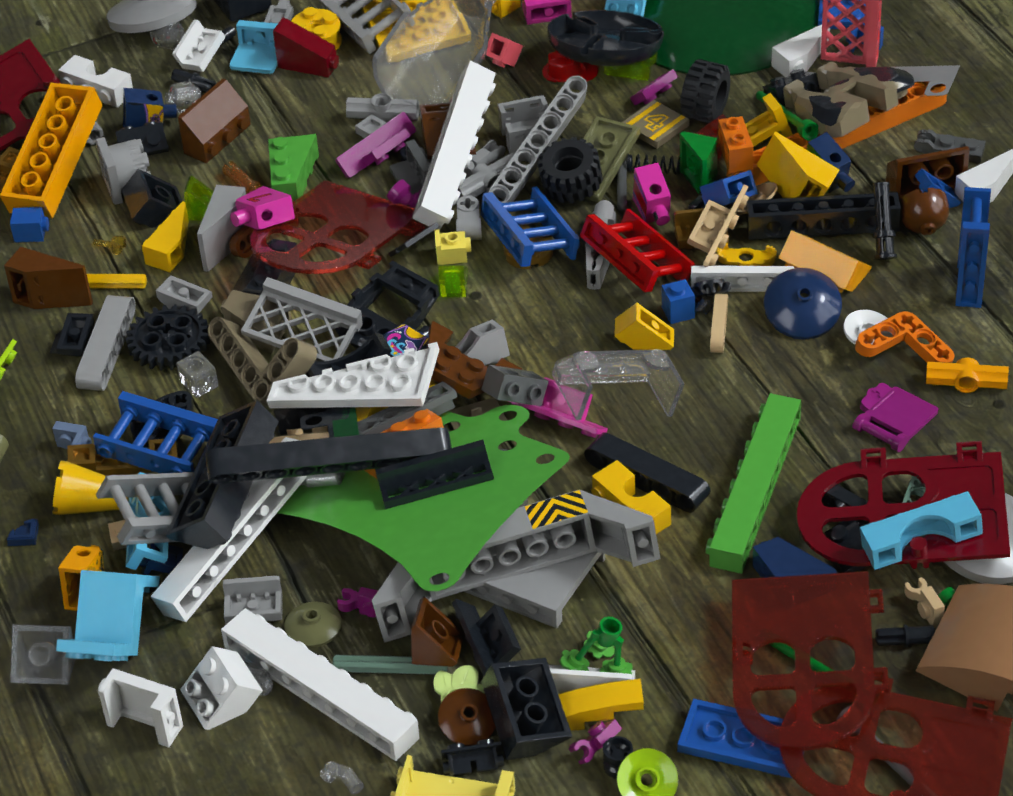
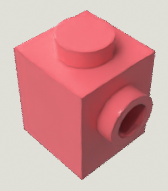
M491 33L483 54L493 58V64L505 68L506 64L515 67L523 45Z

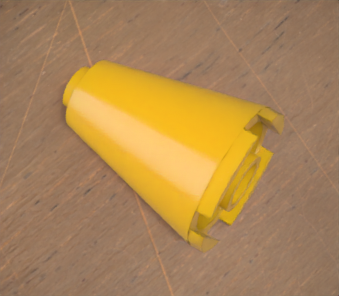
M60 461L58 469H61L60 476L56 478L52 514L65 515L119 510L114 498L98 499L96 496L106 477L105 475L68 461Z

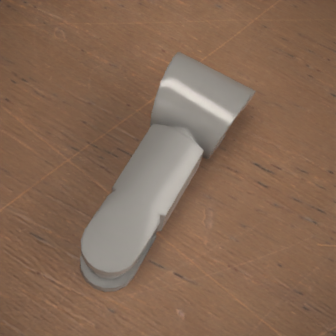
M490 140L483 148L476 152V155H472L470 164L463 171L466 173V177L471 176L473 169L478 164L485 163L489 165L502 158L506 150L505 147L502 145L498 146L494 140Z

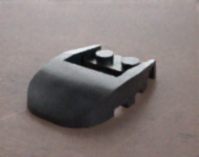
M391 261L389 263L390 269L383 275L379 273L374 274L369 278V284L362 289L357 288L351 294L352 299L347 306L361 310L363 325L359 332H355L349 344L359 348L374 332L383 335L398 327V325L368 309L385 288L417 305L418 310L414 315L408 317L402 323L416 330L440 295L438 285ZM344 327L335 328L339 337L346 335L349 330Z

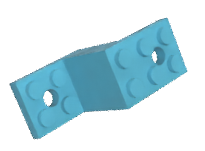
M81 570L75 639H57L56 651L66 652L65 658H94V660L128 661V656H137L143 592L150 593V587L158 588L160 576Z

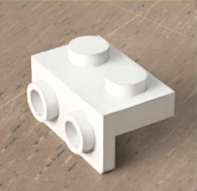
M193 20L173 51V56L183 69L204 72L225 39V35L219 30L206 29L199 20Z

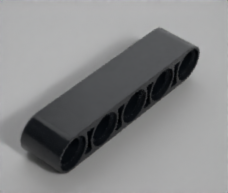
M601 433L584 451L586 460L600 470L618 460L635 475L636 488L647 493L654 491L667 503L685 512L693 513L710 495V486L702 478L609 433Z

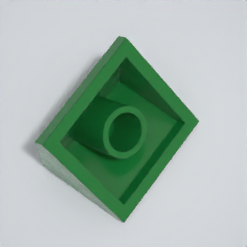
M684 131L680 133V170L698 194L701 191L700 186L714 182L717 177V138Z

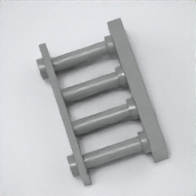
M319 0L323 9L337 15L340 19V27L368 54L376 50L373 43L374 36L395 21L402 18L409 26L413 24L409 15L411 13L410 8L405 2L401 3L398 0H382L365 14L354 19L352 15L373 0H357L347 8H341V4L347 0ZM390 7L394 11L370 29L363 28L366 23Z
M194 472L106 476L96 496L98 499L114 498L125 520L117 536L120 544L178 542L166 537V533L179 507L174 495L185 494ZM150 496H161L171 516H160ZM126 497H138L148 517H136Z

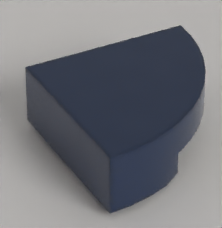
M38 518L26 520L24 525L18 527L15 531L13 529L7 537L8 546L36 545L39 529Z

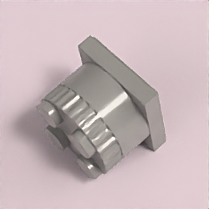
M105 137L97 138L95 142L101 171L110 197L115 205L123 203L121 195L123 192L121 189L134 173L140 169L151 174L150 171H146L147 167L150 166L147 153L144 152L141 139H133L108 146Z

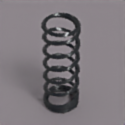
M628 153L626 169L627 172L634 173L632 168L633 156ZM639 154L636 155L634 168L637 167V163L638 167H641ZM647 154L645 155L643 166L649 165ZM656 155L653 156L652 164L657 163ZM663 155L660 164L661 170L662 166H664V171L668 174L672 164L673 173L675 175L678 173L679 175L681 171L680 155L678 156L676 172L674 157H670L667 170L665 156Z

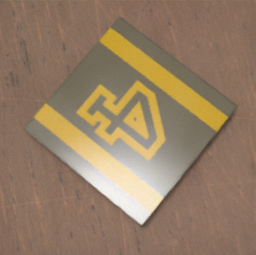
M653 100L622 123L640 127L641 133L638 138L658 149L689 126V119Z

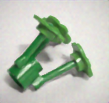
M609 616L601 619L598 628L587 633V640H585L580 651L573 649L562 652V657L559 660L560 665L568 670L589 671V661L584 657L587 652L592 653L595 659H600L602 656L610 658L614 655V658L611 660L603 661V667L600 669V672L632 674L633 665L625 662L621 657V647L624 639L620 636L623 629L621 622Z

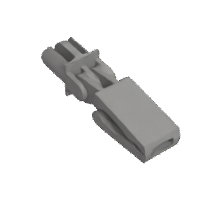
M602 200L595 205L592 214L597 215L607 225L615 224L616 213L610 201ZM586 242L587 288L593 290L600 289L610 262L601 254L599 255ZM594 261H595V265H596V266H595L594 270H592V266L594 265ZM594 274H596V283L593 286L592 282L594 281Z

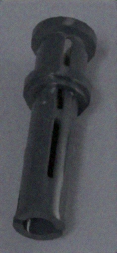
M889 182L873 183L876 231L873 234V239L876 240L874 260L896 259L897 254L894 253L893 240L896 237V233L891 229ZM882 197H883V213H884V218H882V205H881V198H882Z

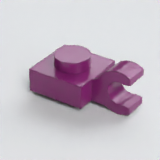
M361 587L359 592H356L350 588H343V599L348 600L338 599V610L350 612L359 608L360 614L374 618L376 613L372 599L378 590Z
M615 719L605 723L599 721L588 730L590 735L585 740L572 743L569 751L573 752L581 748L584 755L578 762L579 764L587 763L593 759L594 754L600 748H603L605 741L614 737L622 727Z

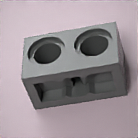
M488 364L481 390L497 400L542 406L549 381L533 371Z

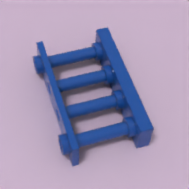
M537 186L532 187L530 200L501 203L492 192L483 193L480 215L521 267L531 265V258L535 252L563 249L571 260H576L577 249L580 247L578 235L575 234ZM531 210L533 212L532 214L512 216L508 213ZM540 222L543 224V227L522 229L519 227V225ZM552 235L555 240L532 242L529 238Z
M965 187L955 306L982 308L990 231L988 216L991 188Z
M122 391L118 397L121 418L109 436L98 433L93 435L96 454L157 473L194 472L192 460L203 442H208L218 419ZM131 420H137L145 423L133 444L119 440ZM156 427L169 430L157 451L143 447ZM183 434L193 437L181 459L167 455L179 435Z

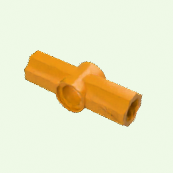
M962 358L956 363L927 362L926 384L955 386L962 393H972L978 387L1007 389L1009 366L979 365L977 360L973 358Z

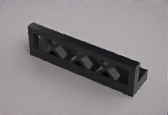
M483 440L375 469L385 509L494 479ZM486 470V471L481 472V473L473 474V473H475V472H479V471ZM401 493L400 495H397V496H394V497H390V498L388 497V496H392V495H396V494Z

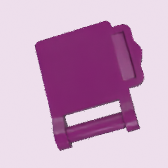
M880 383L877 387L868 389L867 395L862 399L860 409L865 413L857 416L852 428L858 432L865 431L890 444L891 449L901 452L908 441L938 414L939 408L899 387L891 388L885 383ZM870 420L898 433V435L896 436L890 433L889 431L871 423Z

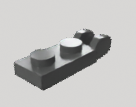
M922 129L918 131L914 149L920 153L928 154L968 146L970 149L969 162L981 163L986 141L936 134L933 130Z

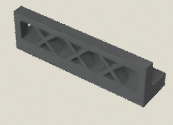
M440 382L428 388L423 406L388 407L359 421V435L381 433L391 428L394 423L402 422L420 410L429 409L433 413L441 415L455 408L452 399L458 397L455 389L445 382Z

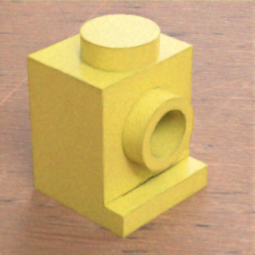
M434 230L437 265L467 263V252H471L470 237H465V231L440 233L439 230Z

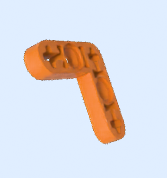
M908 311L899 312L862 331L858 335L855 344L857 353L864 357H873L902 341L907 343L926 363H952L955 357L954 352L916 315ZM881 331L890 332L893 337H886L882 335ZM917 339H926L930 344H922Z

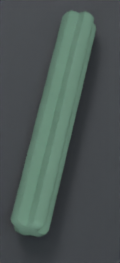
M334 655L333 666L338 669H344L347 672L436 675L440 670L448 671V666L412 664V656Z

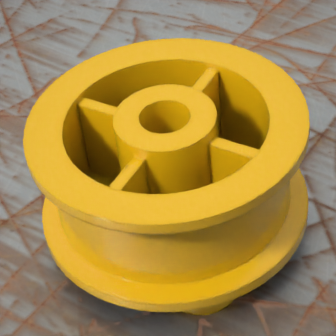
M307 7L291 20L335 45L336 50L340 47L342 43V37L339 32L340 19L335 13L325 9Z

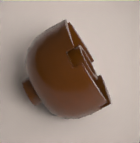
M927 188L928 192L920 193L919 189L905 194L899 200L901 206L900 218L908 230L918 234L930 235L946 223L949 215V205L946 193L941 189Z

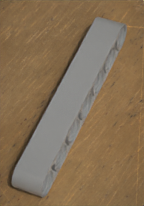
M572 76L565 82L489 189L488 193L492 192L496 198L504 200L501 203L514 202L538 168L539 156L541 153H544V148L552 146L551 143L557 141L583 104L587 91V82L583 77ZM576 89V90H579L580 92L575 93V92H572L571 90ZM559 107H564V108H566V109H568V110L562 111V110H560V109H558V108H559ZM546 125H552L555 128L549 129ZM534 143H539V144H541L542 146H541V147H536V146H534L533 144H534ZM521 161H526V162H528L529 164H528V165H522V164H520L519 162H521ZM513 179L516 181V183L511 184L508 183L506 180Z

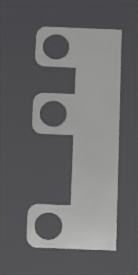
M960 65L893 68L907 71L914 78V82H929L924 92L926 96H943L949 92ZM937 84H944L946 86L945 90L939 93H933L930 89Z

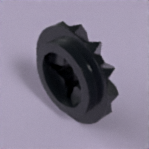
M712 279L694 283L691 289L696 298L715 296V294H725L731 290L730 282H725L724 279Z

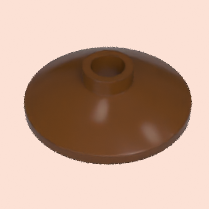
M472 688L455 690L448 694L440 705L438 711L440 729L454 743H463L465 746L477 745L476 742L488 739L496 728L485 693ZM467 709L472 710L474 716L468 718L463 712Z

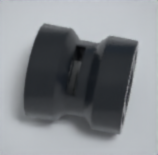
M622 736L611 737L603 745V768L605 773L614 779H617L618 769L622 761L633 752V745L627 738Z

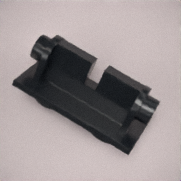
M484 739L476 742L477 745L465 747L463 743L448 745L446 750H441L442 760H448V762H443L444 775L471 774L470 762H476L478 772L499 770L500 766H504L503 754L497 755V752L502 751V743L494 742V739Z

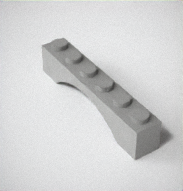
M493 319L470 328L463 339L455 346L461 353L470 358L481 360L484 365L498 363L501 358L510 355L504 328Z

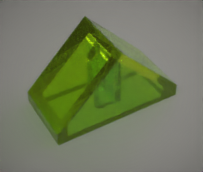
M192 175L188 178L184 191L189 220H203L214 191Z
M464 265L438 266L441 297H466L468 268Z

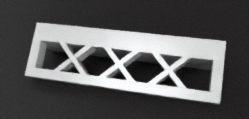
M691 266V287L694 286V283L700 281L724 279L725 282H730L731 290L728 292H766L768 285L777 275L794 269V266Z

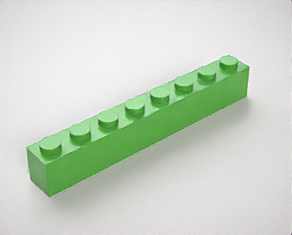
M770 393L767 402L761 404L759 410L760 420L759 422L755 421L752 427L751 437L753 438L751 441L747 440L744 449L745 458L744 460L740 459L738 462V476L736 479L732 478L729 487L730 496L723 500L722 517H717L713 530L715 535L707 541L706 554L709 555V567L740 574L743 573L801 419V399Z

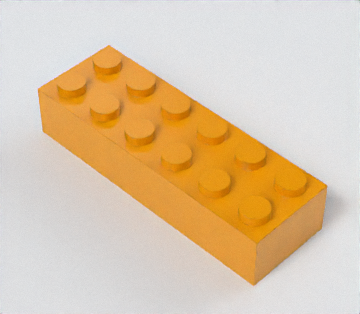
M60 83L50 84L0 194L9 213L12 214L13 208L42 207L44 217L47 216L53 219L103 106L94 87Z

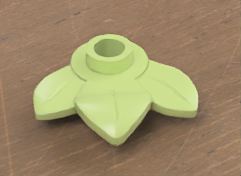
M472 665L461 666L453 674L440 670L434 677V690L441 695V703L448 694L462 688H472L485 693L482 684H478V671Z

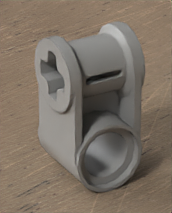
M463 196L457 200L456 232L465 231V237H470V240H482L478 199L473 196Z

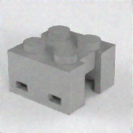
M544 95L497 104L499 128L502 135H506L507 148L510 154H515L547 109L548 104ZM546 125L549 129L555 128L552 125ZM534 143V144H533V145L536 146V147H541V146H542V145L539 144V143Z

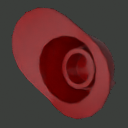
M554 51L549 53L548 63L544 66L542 73L543 77L551 82H566L572 76L583 77L587 82L597 76L598 67L597 65L570 60Z

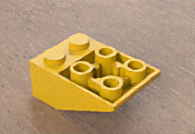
M776 131L757 163V166L767 179L777 185V191L782 198L825 196L839 172L838 168Z

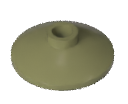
M307 602L295 607L287 615L284 627L287 636L295 641H301L307 648H314L326 645L334 640L341 630L342 621L339 612L333 606L324 602Z

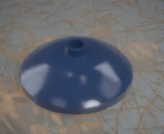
M794 268L784 271L770 282L765 292L764 310L767 319L776 330L791 338L813 339L820 337L835 326L841 314L842 298L839 289L828 276L814 269ZM806 293L808 297L804 298L800 294Z

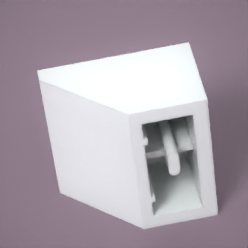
M213 646L180 689L202 726L207 730L246 713L263 691L238 652Z

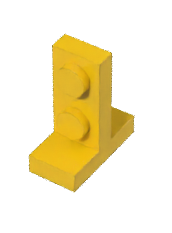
M771 93L762 97L767 111L745 123L753 147L771 137L775 131L784 137L793 135L782 106Z

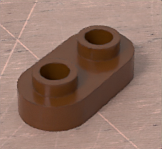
M243 226L230 239L229 248L232 255L240 258L251 256L268 241L271 235V227L256 229L255 231V228Z

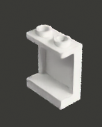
M114 668L100 682L98 694L107 726L113 728L119 718L124 716L154 726L158 743L166 747L171 746L183 727L175 688Z

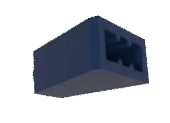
M776 537L753 546V567L785 611L836 591L837 571L835 568L785 540Z

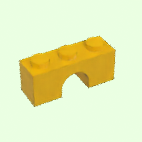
M618 460L592 475L591 493L593 495L651 515L654 520L656 534L671 525V506L654 491L642 497H633L635 495V475Z

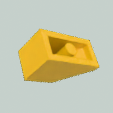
M635 303L615 318L614 336L633 350H671L674 347V329L639 303Z

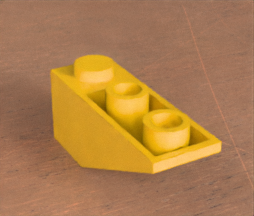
M182 201L166 220L157 227L155 232L144 241L142 252L146 265L171 272L184 258L189 223L186 202Z

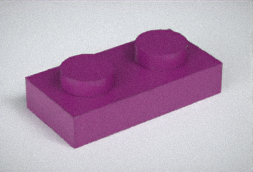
M674 69L662 74L631 96L630 99L634 106L641 102H644L646 105L657 98L656 92L663 93L671 88V82L678 77Z

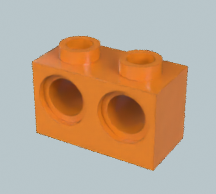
M743 116L719 119L718 143L728 172L753 170L754 147Z

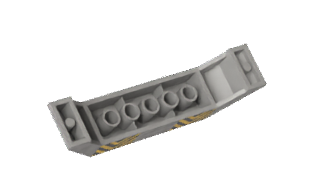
M576 490L517 508L485 543L459 580L447 589L440 591H426L422 589L398 562L372 599L384 643L411 635L413 620L419 601L423 596L432 602L433 600L483 586L485 582L516 576L595 551L629 561L633 567L659 560L661 558L654 520L651 515L588 492ZM439 573L432 576L429 581L434 585L443 584L449 579V575Z

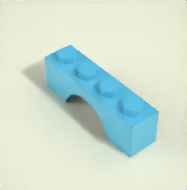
M967 491L860 527L862 547L874 570L902 561L903 550L914 537L937 534L948 537L957 543L983 534L982 515Z

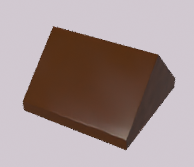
M425 596L419 601L411 627L412 664L453 667L458 662L465 633Z

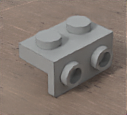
M279 576L223 580L225 624H228L245 608L254 614L261 615L266 621L282 620V588Z

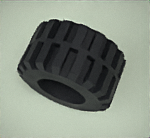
M697 59L692 64L685 77L681 92V111L684 117L714 124L719 119L726 106L730 91L731 79L727 65Z
M571 137L568 140L562 138L559 142H552V146H546L544 153H541L539 156L538 169L544 191L547 195H550L551 199H558L561 203L569 201V203H574L576 200L583 201L585 197H591L593 191H597L600 188L599 184L602 183L603 174L598 151L592 143H587L582 138L577 140V137Z

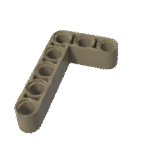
M215 317L208 326L210 339L250 396L255 401L258 400L265 405H268L267 398L273 382L306 374L317 357V350L314 345L296 338H289L268 364L251 339L241 334L242 327L239 324L221 317Z

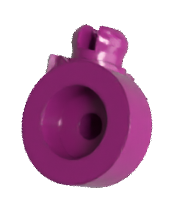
M402 179L389 190L387 198L393 204L401 203L409 205L410 208H415L421 190L415 194L410 193L411 186Z

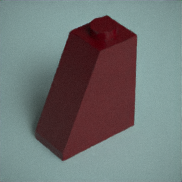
M281 18L273 30L278 68L329 78L339 64L335 45L287 18Z

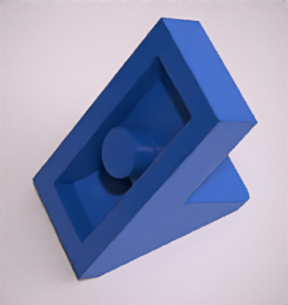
M921 168L915 174L920 183L918 187L922 193L928 192L927 188H937L946 193L949 208L957 207L962 203L950 186Z

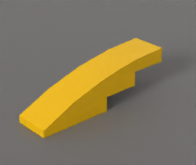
M641 679L609 682L558 694L571 731L584 730V722L614 720V712L644 710Z

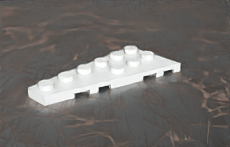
M438 343L428 344L429 348L415 351L414 348L406 349L404 354L394 357L385 354L346 364L345 369L333 371L332 368L324 369L321 375L308 377L304 374L275 381L267 398L269 408L423 406L440 350Z

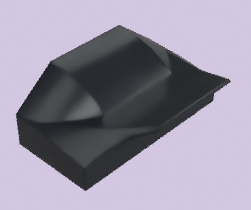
M68 313L63 329L55 336L50 354L82 357L94 328L93 314Z

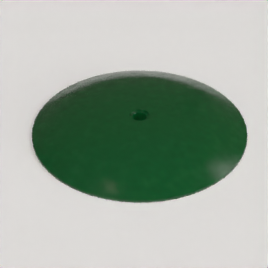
M646 0L643 17L658 23L662 27V31H664L663 43L660 49L647 60L669 70L674 69L676 72L687 74L697 59L727 65L730 76L772 67V47L818 26V0Z

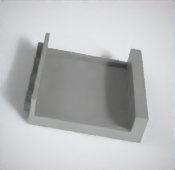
M595 551L516 576L485 582L483 586L464 592L558 628L562 622V609L597 560L605 561V554Z

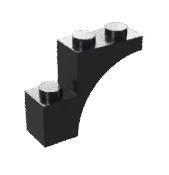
M374 332L355 351L338 359L314 362L305 375L308 377L321 375L322 370L332 368L333 371L345 369L346 364L385 354L389 356L392 350L384 336Z

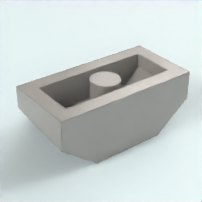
M170 275L156 290V295L168 309H171L176 304L177 309L180 310L185 305L187 312L195 309L196 314H199L212 298V291Z

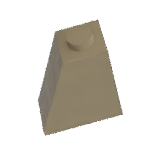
M232 290L228 298L224 299L221 305V313L224 314V319L235 322L243 327L260 295ZM266 300L263 305L264 312L278 308L277 303ZM285 312L288 321L292 320L291 312ZM281 314L268 318L271 327L284 323ZM264 320L253 323L251 329L261 331L267 329ZM286 329L275 332V338L281 339ZM250 338L255 345L267 353L273 354L275 346Z

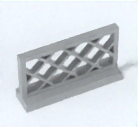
M267 277L263 283V291L242 327L241 334L281 348L289 338L303 340L311 337L318 352L315 361H330L343 357L355 332H359L363 325L361 310ZM266 300L277 303L278 308L264 312L263 305ZM297 310L301 313L302 317L288 321L285 312ZM281 314L284 323L271 327L268 318ZM316 318L324 321V326L311 329L308 322ZM264 320L267 329L261 331L251 329L253 323ZM305 323L308 331L294 336L291 327ZM338 327L349 329L346 335L335 338L332 329ZM288 329L291 336L280 340L275 338L274 333ZM328 331L331 340L318 344L314 335ZM335 346L337 352L332 359L324 356L321 350Z

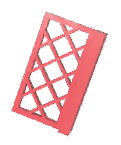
M823 0L821 60L876 67L879 57L882 0H850L854 5L848 9L840 3L842 0ZM833 6H836L842 12L837 17H834L828 11ZM858 8L865 14L860 20L852 14ZM844 17H847L853 23L848 28H845L839 22ZM833 25L841 31L836 36H833L828 31V28ZM858 28L864 35L857 39L851 31ZM846 36L852 43L845 47L838 40ZM834 44L840 51L830 53L827 52V47ZM857 46L863 52V56L853 55L850 50Z

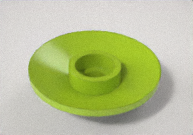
M644 748L630 753L622 761L617 773V785L622 796H674L678 786V773L674 763L666 754L656 749ZM643 774H649L652 777L650 785L642 784L641 777Z

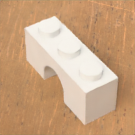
M74 55L58 70L62 84L94 87L102 103L117 108L123 103V88H133L129 73L111 68L102 75H96L93 61Z

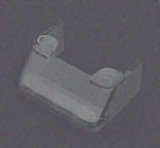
M660 349L580 351L557 360L552 370V375L576 420L582 419L593 388L592 384L648 382L667 417L673 416L685 385L669 356Z

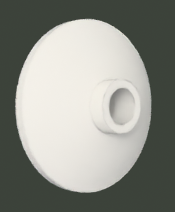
M871 310L854 311L844 321V333L850 342L855 345L858 335L862 331L888 318ZM881 331L882 335L893 337L890 332Z

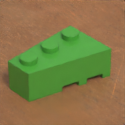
M316 134L268 139L271 187L274 190L290 194L293 206L300 204L307 187V179L309 175H312L314 162L319 158Z

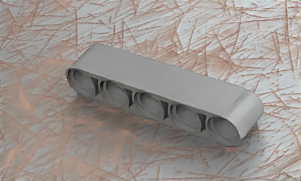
M114 295L106 297L76 371L75 382L78 389L104 391L106 389L126 338V331L129 330L130 323L135 314L134 297Z

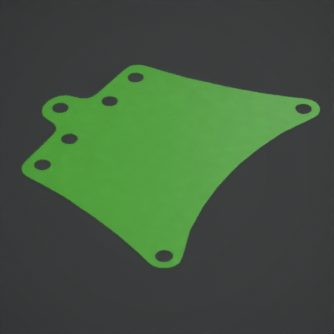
M503 405L473 417L447 411L438 415L442 419L443 426L449 422L460 423L458 429L449 431L452 448L483 440L493 472V480L385 509L380 486L376 478L364 470L339 472V483L310 486L300 485L277 513L327 524L355 535L381 549L399 562L422 589L426 591H440L451 587L459 580L466 568L498 528L537 488L569 461L570 456L564 450L525 437L519 433V428L528 420L530 415L528 410L522 406ZM515 411L517 413L516 417L511 420L503 421L499 419V416L504 412ZM505 441H515L517 443L511 450L502 451L498 448ZM544 454H552L555 457L553 461L547 464H538L536 462V459ZM486 470L479 471V472H475V473H473V474L481 473V472H484V471H486ZM401 493L396 494V495H392V496H388V497H389V498H390V497H394V496L400 495ZM439 573L449 575V579L443 584L434 585L429 581L432 576Z

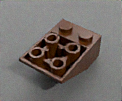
M451 102L419 105L421 132L428 159L433 157ZM475 147L473 150H470L469 154L476 155Z
M20 247L4 265L13 303L32 309L90 306L93 304L84 265L24 247Z

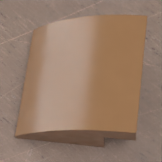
M1000 584L959 585L916 671L998 711L1006 694L1010 693L1013 695V586Z

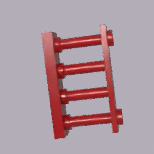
M626 209L621 223L607 225L595 214L587 215L580 233V237L644 292H651L657 278L660 276L672 275L677 281L686 279L688 282L691 276V266H695L692 260L631 209ZM618 233H622L627 238H622ZM634 247H639L643 252L640 253ZM651 261H655L660 266H655Z

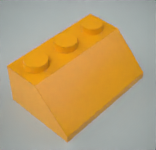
M792 230L779 255V259L786 262L784 266L809 268L825 274L835 283L840 293H843L844 289L852 292L872 268V266Z

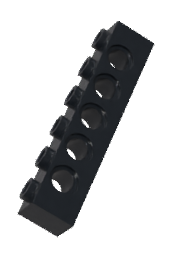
M890 192L891 229L896 232L900 228L901 206L898 192ZM874 193L748 200L746 214L748 239L788 238L791 230L808 237L874 233L876 231ZM882 197V198H881L882 218H884V213H883V197Z

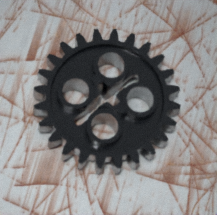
M176 304L171 309L163 305L160 311L154 307L153 313L150 314L145 311L143 312L144 318L136 317V323H130L131 330L126 331L129 355H133L135 362L140 360L141 366L149 363L151 370L156 365L159 366L160 371L165 366H169L170 370H173L176 364L183 368V362L187 361L192 364V357L201 358L200 351H207L206 344H210L207 320L203 319L202 313L196 314L195 309L187 312L185 305L180 310L177 309Z

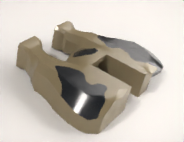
M830 61L817 69L819 88L826 89L824 93L805 90L803 82L798 79L784 86L783 93L785 107L793 108L795 115L801 119H811L817 123L819 134L822 135L827 132L832 138L843 137L869 122L868 106L889 111L899 105L898 99L904 97L908 93V89L915 83L912 75L902 69L893 67L858 68L851 66L840 68L835 62Z

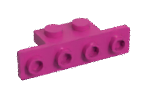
M544 377L549 382L542 406L511 402L512 405L522 406L535 411L534 416L550 420L551 417L558 420V425L573 429V426L580 428L582 429L581 433L586 436L596 438L597 435L603 432L607 433L608 430L606 427L585 420L593 394Z

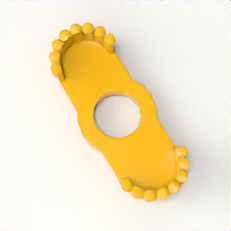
M726 243L723 249L718 248L716 254L719 255L718 261L722 264L771 266L775 262L777 250L769 245L766 246L765 250H754L752 248L733 249L729 248L728 243ZM742 254H750L753 256V259L749 261H743L739 258V256Z

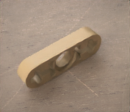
M715 294L710 353H724L728 294Z

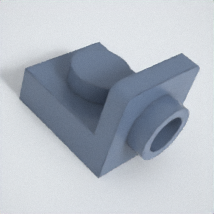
M56 421L52 428L57 447L67 449L68 445L92 444L85 425Z

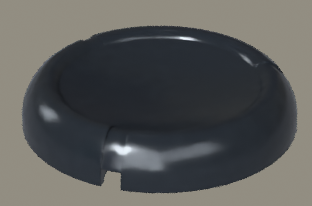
M613 10L573 12V19L566 13L551 20L547 27L549 42L556 52L570 60L597 66H625L643 62L657 53L664 38L662 27L653 20L640 15Z

